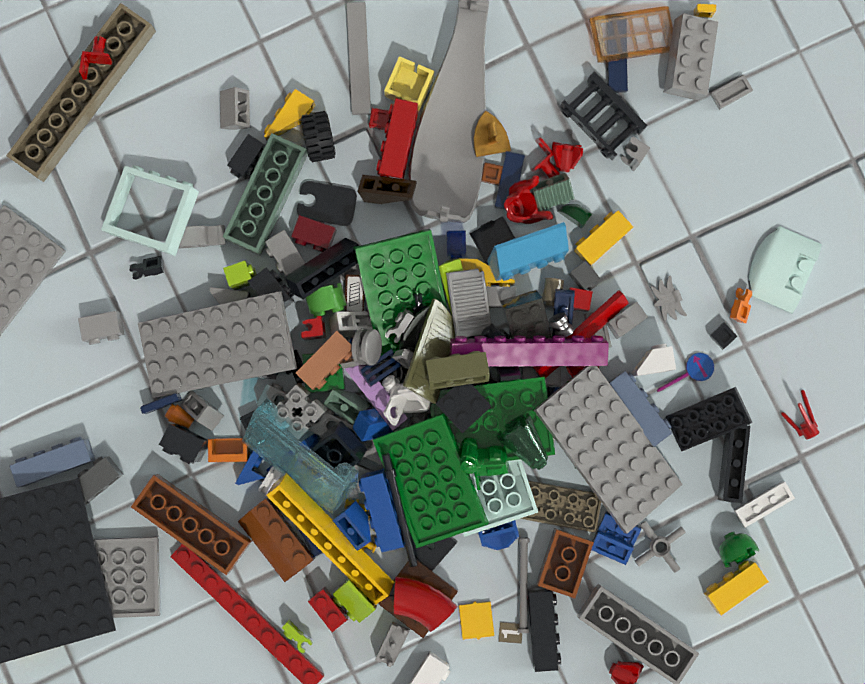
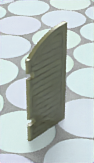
M432 299L403 383L404 387L433 404L437 403L441 388L429 389L426 360L432 357H449L450 339H455L453 318L437 299Z

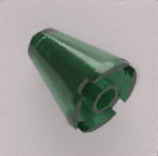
M526 414V417L524 415L516 417L505 425L506 430L503 433L501 430L498 432L497 439L531 469L537 468V470H540L546 466L548 456L529 414Z

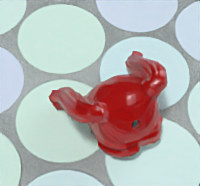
M535 175L531 179L519 181L509 188V196L504 202V207L507 211V218L510 221L533 224L542 220L553 219L550 211H538L535 197L530 192L532 188L538 185L539 176Z

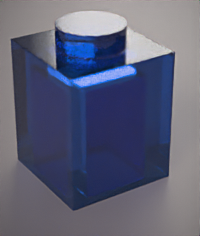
M466 230L446 232L447 256H451V259H462V256H466Z

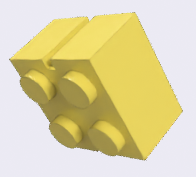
M399 56L385 87V97L394 101L397 98L418 103V111H420L434 79V71L418 64L416 73L414 72L415 63Z

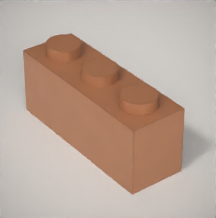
M336 331L296 374L312 390L316 388L321 389L327 381L325 379L328 375L331 374L333 376L341 368L339 364L343 360L347 362L352 357V345Z

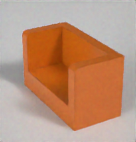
M249 438L208 439V462H247L250 457Z

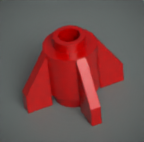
M552 142L555 167L559 168L558 171L570 172V169H574L583 155L582 145Z
M618 661L617 664H612L609 674H611V679L615 684H636L644 665L638 662Z

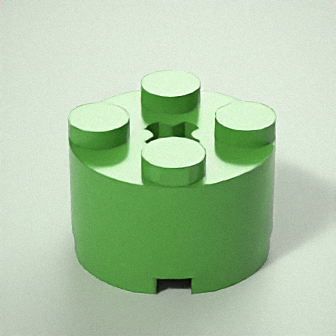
M337 283V288L334 285L321 287L306 297L309 314H313L315 318L326 315V310L332 309L333 313L345 310L344 306L347 303L342 284Z

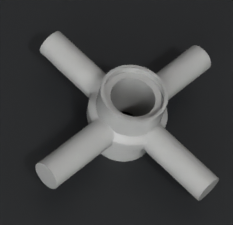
M647 521L642 522L640 526L651 541L649 550L634 560L638 567L653 556L663 557L674 573L679 571L680 567L669 553L671 549L670 544L685 534V530L679 527L665 538L657 536ZM662 541L664 549L661 552H657L656 544Z

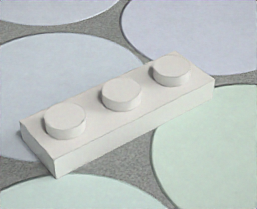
M783 481L738 507L734 512L743 527L746 528L792 501L795 497L786 482Z

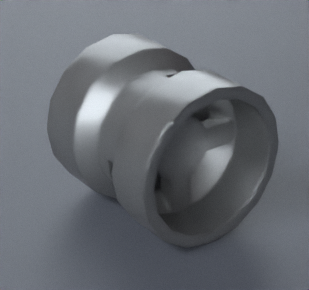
M564 312L551 317L548 323L555 330V336H564L566 338L574 332V328L568 323V317Z

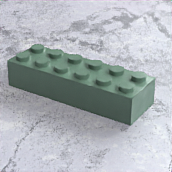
M271 133L223 235L226 241L261 256L266 245L265 241L269 239L308 156L306 148Z

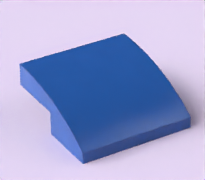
M605 512L594 537L591 550L626 565L640 534L641 526L636 525L626 534L621 530L610 513Z

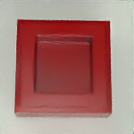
M372 108L369 128L385 130L386 123L389 122V110Z

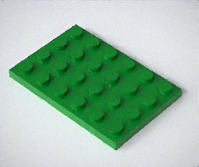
M430 228L354 247L371 326L381 336L382 349L380 356L391 349L393 354L399 350L400 340L397 343L394 342L396 334L391 333L387 338L385 333L389 328L396 326L397 322H395V319L400 312H404L405 308L413 313L412 306L415 305L413 294L417 293L418 295V293H422V301L426 306L431 305L432 299H437L447 309Z
M545 377L474 386L492 407L463 433L446 416L459 450L464 438L468 437L476 440L479 448H490V446L506 447L508 461L555 455L553 436L534 412V409L548 398ZM451 389L441 390L437 402ZM431 404V418L443 414V411L436 404Z
M444 413L373 439L384 470L385 466L382 455L390 454L392 466L397 474L395 478L407 525L416 548L485 526L489 523L470 475L462 472L460 469L461 453Z

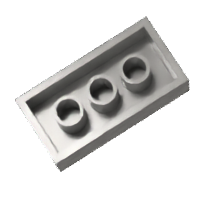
M684 13L674 20L663 93L697 101L708 96L718 28L717 21Z

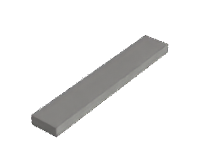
M347 3L352 115L371 114L366 3Z

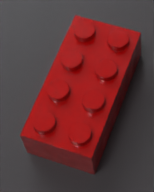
M395 98V103L391 104L389 109V120L391 121L390 123L387 122L385 127V138L387 139L382 141L380 152H382L381 156L383 157L382 160H378L376 171L380 177L404 179L418 117V103Z

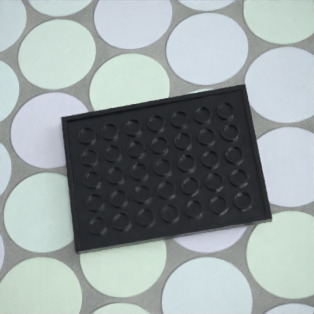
M79 478L0 498V664L116 631Z

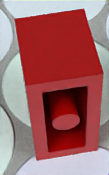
M324 587L312 596L308 603L330 631L333 632L345 623L349 616L342 607L337 605L333 600L334 597Z

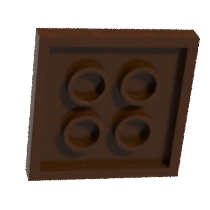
M408 560L396 576L428 584L441 591L451 600L458 592L457 589L427 568L419 560H417L418 565L415 567H410ZM394 579V585L389 596L378 604L420 637L424 638L429 631L425 626L409 617L394 615Z

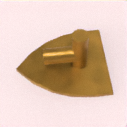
M485 111L475 127L473 138L475 156L481 157L511 151L508 135L503 125L495 116Z

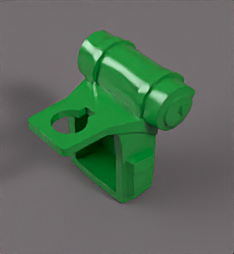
M468 437L464 438L460 448V469L466 474L474 473L477 490H481L480 476L508 474L509 463L506 447L490 446V448H479L476 440Z

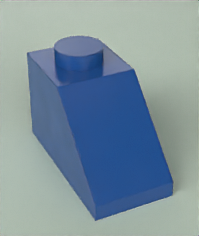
M375 408L359 411L352 427L362 442L393 432Z
M357 501L346 507L333 519V522L357 551L371 541L368 515Z

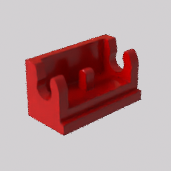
M322 316L302 322L310 330L301 332L304 340L326 338L325 322Z

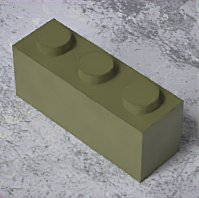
M473 351L466 355L452 354L445 358L432 357L426 360L430 390L489 381L490 373L486 352Z

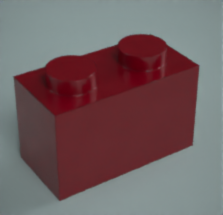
M299 215L291 237L295 240L296 244L306 247V244L314 246L313 250L322 253L331 247L337 230L335 227Z

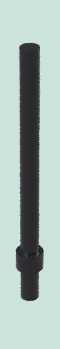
M383 454L384 474L389 482L410 567H415L418 564L395 478L397 476L396 470L392 466L390 454Z

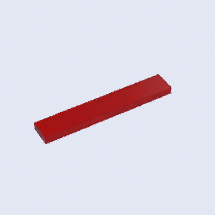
M618 290L566 338H572V336L591 338L629 304L624 294ZM534 366L533 369L540 377H545L546 379L559 366Z

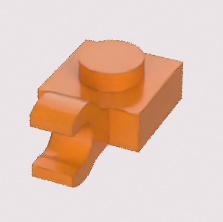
M737 288L736 297L738 300H734L730 318L739 323L746 324L751 305L748 303L752 297V291L746 289L743 295L744 290Z

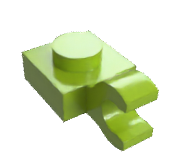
M288 620L283 625V634L288 639H294L298 642L297 648L301 653L306 651L302 647L303 642H307L310 646L312 645V640L306 637L292 621Z

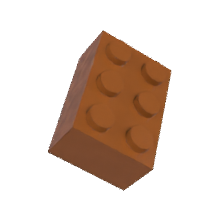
M554 528L536 584L551 591L576 598L594 542Z

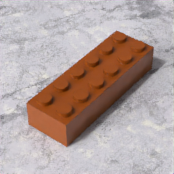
M159 474L152 476L131 506L132 509L225 575L231 572L252 542L251 539Z

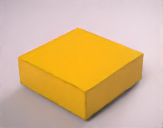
M697 4L693 16L713 17L716 12V4Z

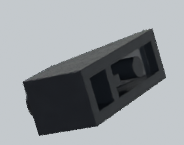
M496 366L498 383L521 379L518 366Z

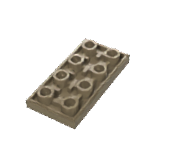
M528 481L538 513L520 519L596 533L601 501L595 493Z

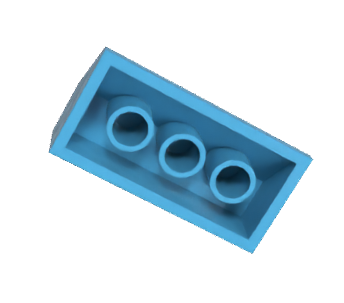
M563 222L494 246L487 262L495 280L503 279V281H506L518 273L523 275L533 268L537 267L540 269L547 266L550 262L554 261V263L565 259V255L569 251L566 225Z

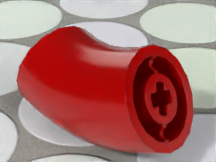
M395 577L394 615L414 619L432 632L450 617L458 607L448 596L428 584L409 578Z

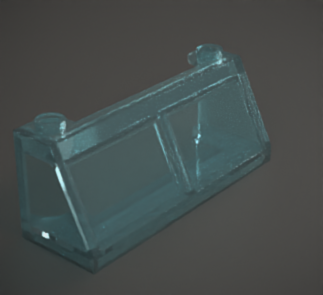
M266 398L253 412L242 442L282 475L287 473L313 500L333 514L356 488L359 471L348 463L339 464L334 469L275 421L278 409L275 404Z

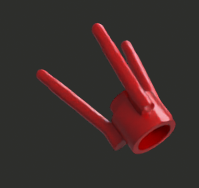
M801 390L809 418L801 403H798V407L805 420L800 424L801 428L784 412L781 415L797 431L799 437L804 436L807 440L815 437L820 432L804 390Z

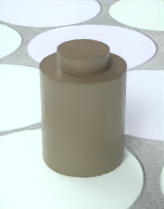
M545 278L542 301L546 302V306L554 307L555 289L563 290L564 280Z

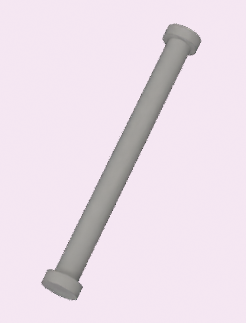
M518 538V542H520V616L517 632L529 633V628H527L528 543L530 538Z

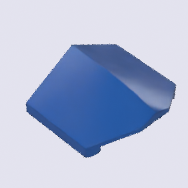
M515 520L478 532L481 545L494 550L508 548L519 537Z

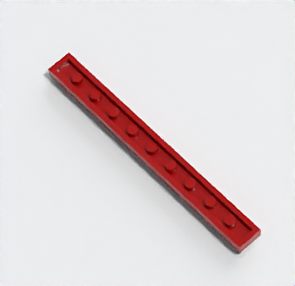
M183 544L170 556L302 684H318L325 676L200 556Z

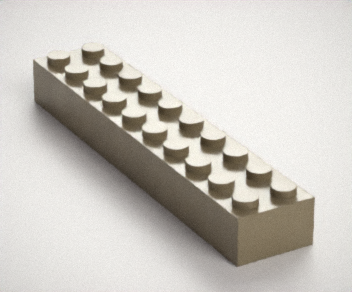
M120 3L96 35L98 36V41L99 36L106 39L104 53L109 54L112 65L89 63L87 80H83L79 73L80 56L6 156L44 182L155 34L156 30L154 27ZM93 40L86 48V52H92Z

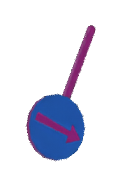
M704 353L693 354L686 363L687 372L659 387L657 392L664 390L687 376L696 381L709 379L714 372L713 360Z

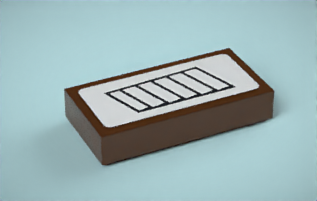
M346 275L345 299L347 305H345V312L364 311V291L360 275Z

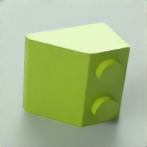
M349 578L333 593L335 596L333 600L338 606H344L348 610L346 614L352 621L357 620L360 623L376 610L377 604L375 605Z

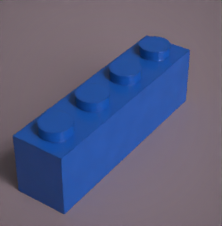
M384 469L362 474L359 488L365 494V508L370 511L371 517H369L371 528L375 529L376 536H374L376 546L380 547L381 553L403 548L404 541Z

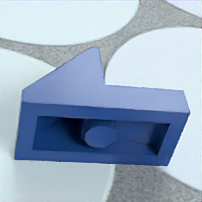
M257 449L253 450L235 484L241 485L266 477L254 470L255 467L259 468L264 459L261 457L263 452Z

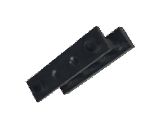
M594 71L587 80L589 83L588 87L570 104L564 100L560 108L562 114L566 118L570 117L601 149L600 152L605 158L613 160L617 156L614 150L632 133L640 135L646 129L647 124ZM593 92H597L601 96V101L582 118L575 109ZM610 105L615 110V114L595 132L588 123L605 106ZM619 119H624L628 123V127L608 145L601 136Z

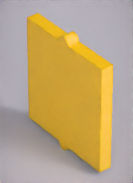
M474 601L472 604L459 605L463 640L473 638L480 640L482 637L494 636L491 601L481 603Z

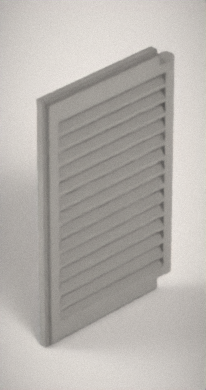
M479 269L446 273L455 337L481 335L483 329L491 324L484 271L479 272Z

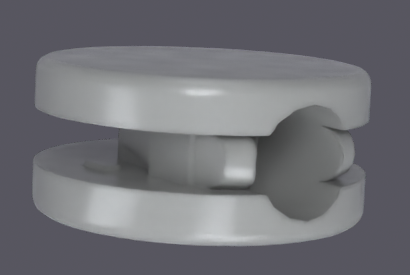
M358 329L352 340L353 360L359 365H375L381 355V336L375 329Z

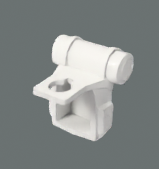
M388 375L382 381L386 392L390 393L389 402L383 414L393 426L397 425L403 413L426 412L431 407L432 402L404 387L400 380L393 375ZM392 407H396L394 418L390 414Z

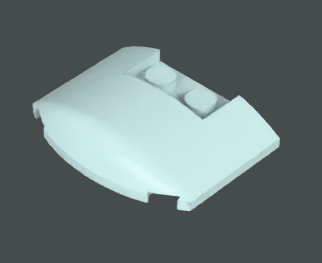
M781 226L776 228V231L763 240L753 257L748 279L750 281L752 297L792 314L802 297V292L815 261L818 260L822 244Z

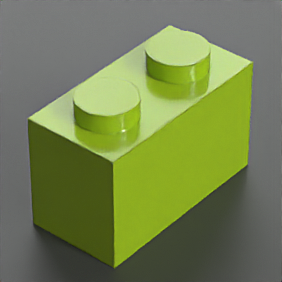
M246 261L223 268L228 285L233 290L250 286L248 281L257 275L255 267L252 264L249 265Z

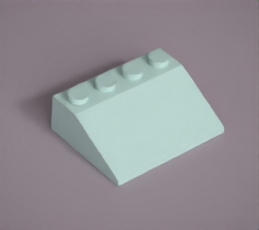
M521 459L508 461V474L480 476L481 490H477L474 473L469 474L489 523L464 532V537L538 513Z

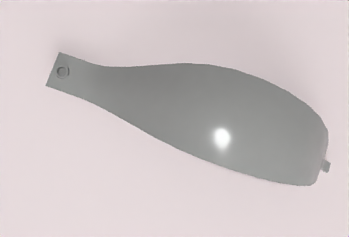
M458 0L453 34L424 106L412 146L409 180L417 181L413 199L410 200L412 208L418 215L442 222H467L474 212L479 195L484 156H475L473 138L478 120L486 111L485 34L489 0Z

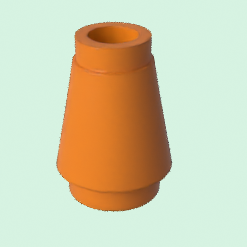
M171 404L164 416L169 422L187 427L188 429L194 421V418L178 404L177 406Z

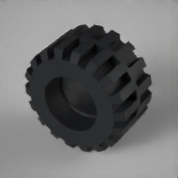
M325 111L302 115V131L310 161L313 163L335 158L336 152L328 114Z

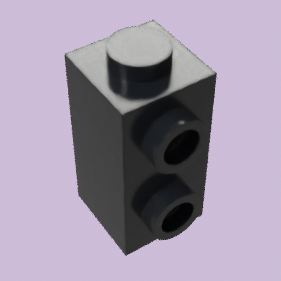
M248 134L227 164L229 169H231L230 173L238 179L240 176L244 179L247 176H251L265 145Z

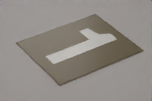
M500 622L498 642L522 644V633L517 632L519 624Z

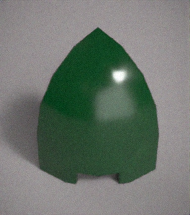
M567 204L557 211L581 229L592 215L590 211L578 204Z

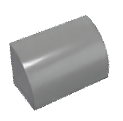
M233 87L220 91L221 129L239 130L250 128L249 90Z

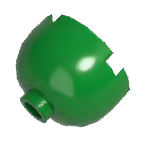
M730 532L724 536L725 540L720 544L719 556L725 568L732 567L730 563L734 561L737 564L742 563L756 554L755 551L759 552L760 550L756 542L748 534Z

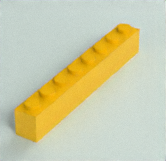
M287 473L273 483L266 496L375 605L389 596L394 581L362 549L357 551L333 522V519Z

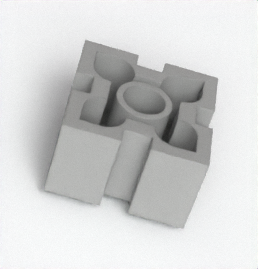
M301 383L296 384L286 395L289 399L287 402L285 400L280 401L270 412L279 423L282 424L286 421L290 425L287 430L298 440L312 427L309 422L312 420L315 423L328 410L318 399L312 401L308 397L311 393ZM295 408H302L303 411H301V413L303 415H297L295 412Z

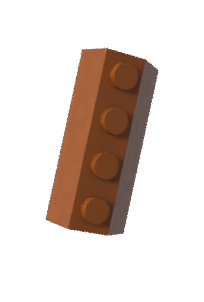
M265 498L238 521L284 582L288 581L315 559L311 551L268 498Z

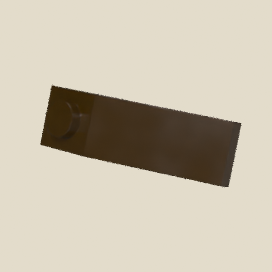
M362 174L357 192L363 202L386 204L412 200L417 181Z

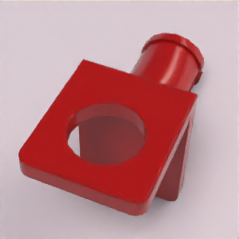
M98 36L93 38L92 52L82 51L79 73L83 80H87L89 63L112 65L109 54L104 53L106 39L99 36V41Z
M541 137L537 138L535 142L545 152L546 156L530 170L533 172L541 168L549 178L559 175L560 172L550 162L553 151Z

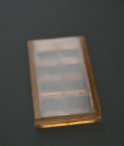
M668 6L589 18L598 63L656 55L670 51L673 26Z

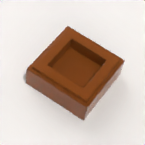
M485 162L481 182L499 186L503 166Z

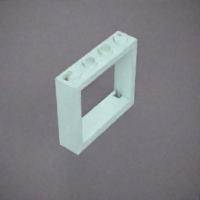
M135 165L132 168L125 166L101 230L110 235L176 256L199 191L192 187L193 184L182 181L181 184L176 182L177 179L170 176L162 178L160 177L161 174L149 170V173L143 172L144 169ZM135 176L184 191L165 243L116 227Z

